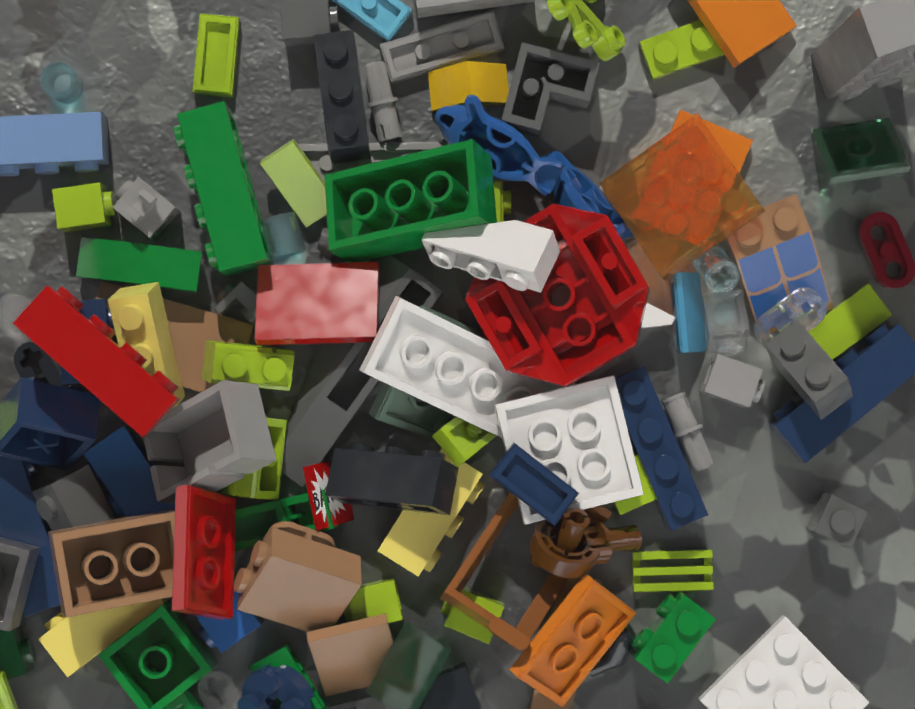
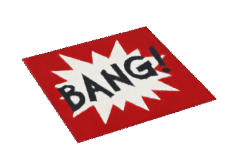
M332 460L303 467L316 531L329 527L321 490L325 489L326 492ZM327 496L334 526L354 520L351 505L343 504Z

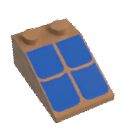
M796 194L721 223L716 227V232L759 338L788 327L797 320L800 322L834 308L813 235Z

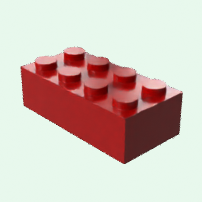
M46 285L12 324L142 437H147L180 400L174 394L179 387L159 370L154 375L148 372L142 366L147 359L130 344L125 342L122 347L116 344L111 339L116 332L98 316L93 314L89 319L79 311L84 304L61 285L56 291Z

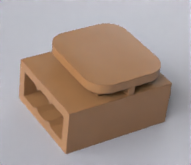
M293 522L276 523L270 527L262 541L258 540L256 542L246 569L241 568L236 575L234 591L238 592L237 610L307 632L334 626L362 585L361 556L335 548L333 538L326 533Z

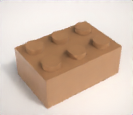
M168 509L49 531L48 535L61 613L65 617H71L172 597L175 510Z

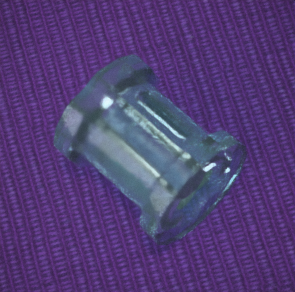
M716 244L706 245L696 253L693 265L698 274L704 277L705 285L711 292L717 294L726 293L737 285L740 278L739 269L733 261L729 260L728 255L721 246Z

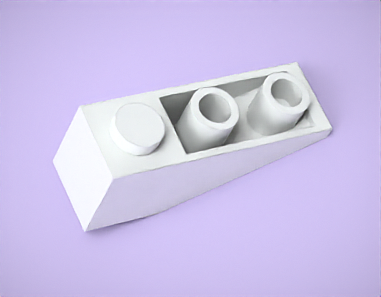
M518 220L424 233L422 238L428 256L435 265L444 269L455 267L466 270L472 276L481 280H488L489 278L500 280L509 287L519 291L530 289L541 293L560 253L553 230Z

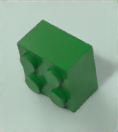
M170 600L98 655L139 709H163L218 664L180 613L172 611Z

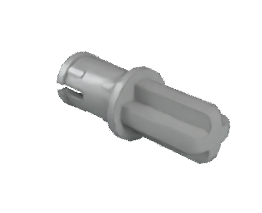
M383 61L369 63L363 68L371 102L367 104V107L372 109L378 143L402 138L403 134L395 105L398 99L392 95L386 64Z
M682 392L661 401L675 431L674 436L676 439L678 438L691 470L698 472L713 465V459L700 431L703 425H698L687 400L686 393Z

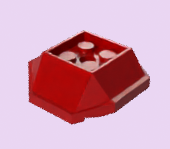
M553 203L524 221L528 224L553 230L560 249V253L541 293L530 289L525 291L515 290L505 282L493 278L481 280L474 277L466 297V302L506 371L567 387L637 346L650 286L607 215ZM559 286H568L571 291L569 302L564 306L556 307L552 302L553 291Z

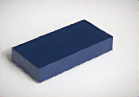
M514 442L488 474L554 526L579 494V492Z

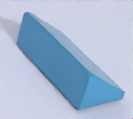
M676 272L669 277L672 312L675 317L673 323L676 352L678 354L704 352L707 346L700 275L694 272Z

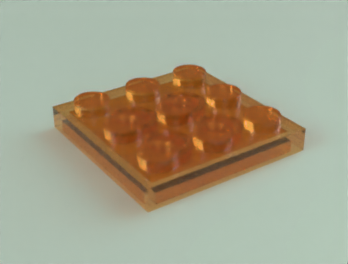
M698 113L599 183L660 277L665 281L765 212V209Z

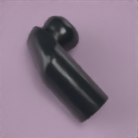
M627 626L591 670V677L625 664L634 641L633 634L629 633Z

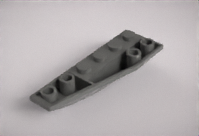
M391 255L368 261L378 262L380 266L379 329L395 296L418 307L422 305L433 309L443 295V291ZM373 342L319 344L286 428L282 473L301 487H304L306 484L303 467L323 461L380 382V380L359 370Z

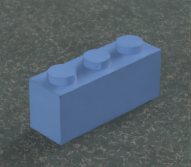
M102 112L0 116V176L20 175L19 169L35 168V174H58L59 167L75 166V172L89 173L98 172L99 165H110L108 117Z

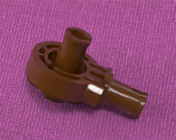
M569 508L555 526L546 519L537 522L529 541L530 559L534 566L542 567L556 576L578 578L582 577L585 573L588 574L594 565L608 563L613 552L639 550L642 544L640 530L637 531L638 526L635 524L607 528L604 523L587 518L588 514L579 508Z

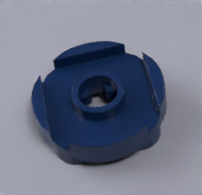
M266 664L246 678L242 687V698L238 700L237 707L238 709H312L310 699L314 697V694L306 679L295 669L283 664L279 667ZM276 698H279L282 702L280 708L274 701Z

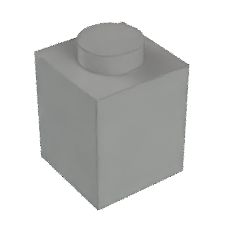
M713 354L699 392L743 408H750L752 401L758 403L763 393L765 380L760 379L763 369L720 354Z

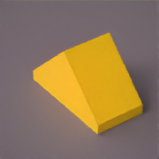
M465 61L428 72L432 112H437L443 106L465 105L467 95L477 96L483 107L506 104L509 93L506 64Z

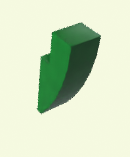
M81 237L76 277L131 285L159 282L160 288L196 293L202 252Z
M325 489L321 491L323 495L329 527L317 530L320 532L334 529L342 525L339 524L334 526L327 496L325 495ZM308 492L236 509L235 551L254 547L258 540H263L270 527L279 522H293L316 530Z

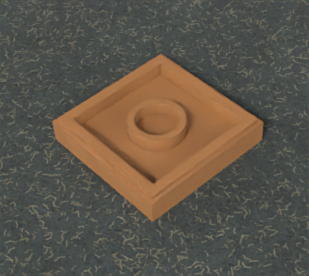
M386 613L307 632L308 644L325 696L403 678L401 664Z

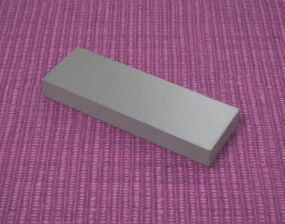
M493 10L380 44L391 84L505 49Z

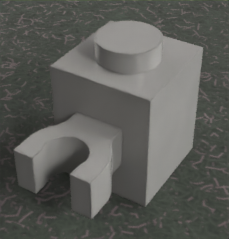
M137 177L134 182L128 180L122 185L115 195V199L118 201L113 206L116 211L154 241L161 236L181 212L140 177Z

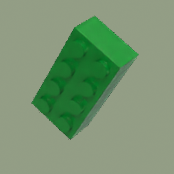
M225 101L177 113L179 125L174 126L173 130L179 149L183 150L184 154L188 155L190 164L184 166V171L190 189H194L200 198L201 203L194 205L200 227L204 228L210 235L211 242L205 244L211 267H215L222 274L231 277L257 270L258 265H274L233 112Z
M473 139L324 175L329 251L348 263L363 262L425 248L422 242L424 233L497 223L491 155Z

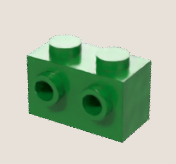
M677 591L674 596L669 594L656 610L658 618L650 628L645 626L632 643L635 649L631 655L634 659L667 684L716 620L715 617L680 591Z

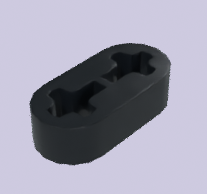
M34 342L23 343L17 348L14 354V364L20 377H37L44 380L47 379L49 384L65 388L70 387L61 384V371L58 363ZM30 349L33 353H42L43 358L38 361L43 371L41 375L38 374L35 367L25 366L24 361L29 358L27 352Z

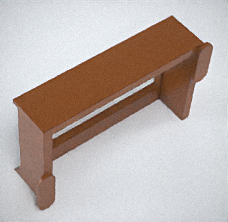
M509 492L440 599L442 601L445 600L487 628L492 634L514 647L521 654L528 647L531 637L569 578L550 573L516 628L461 593L519 504L517 497ZM602 505L583 510L588 514L587 518H590V520L595 519L597 522L605 523L613 513Z

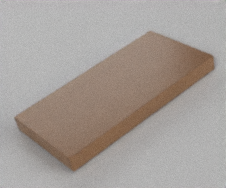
M101 280L96 299L108 300L120 288L124 287ZM163 298L182 386L203 392L215 385L202 380L206 340L250 344L255 326ZM114 334L113 341L118 344L116 334Z

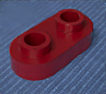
M875 212L866 216L858 226L857 237L876 282L886 289L893 290L905 287L914 278L915 262L897 220L885 212ZM873 226H878L882 229L883 237L881 240L872 238L871 229ZM890 262L898 267V274L895 277L889 276L886 272V266Z

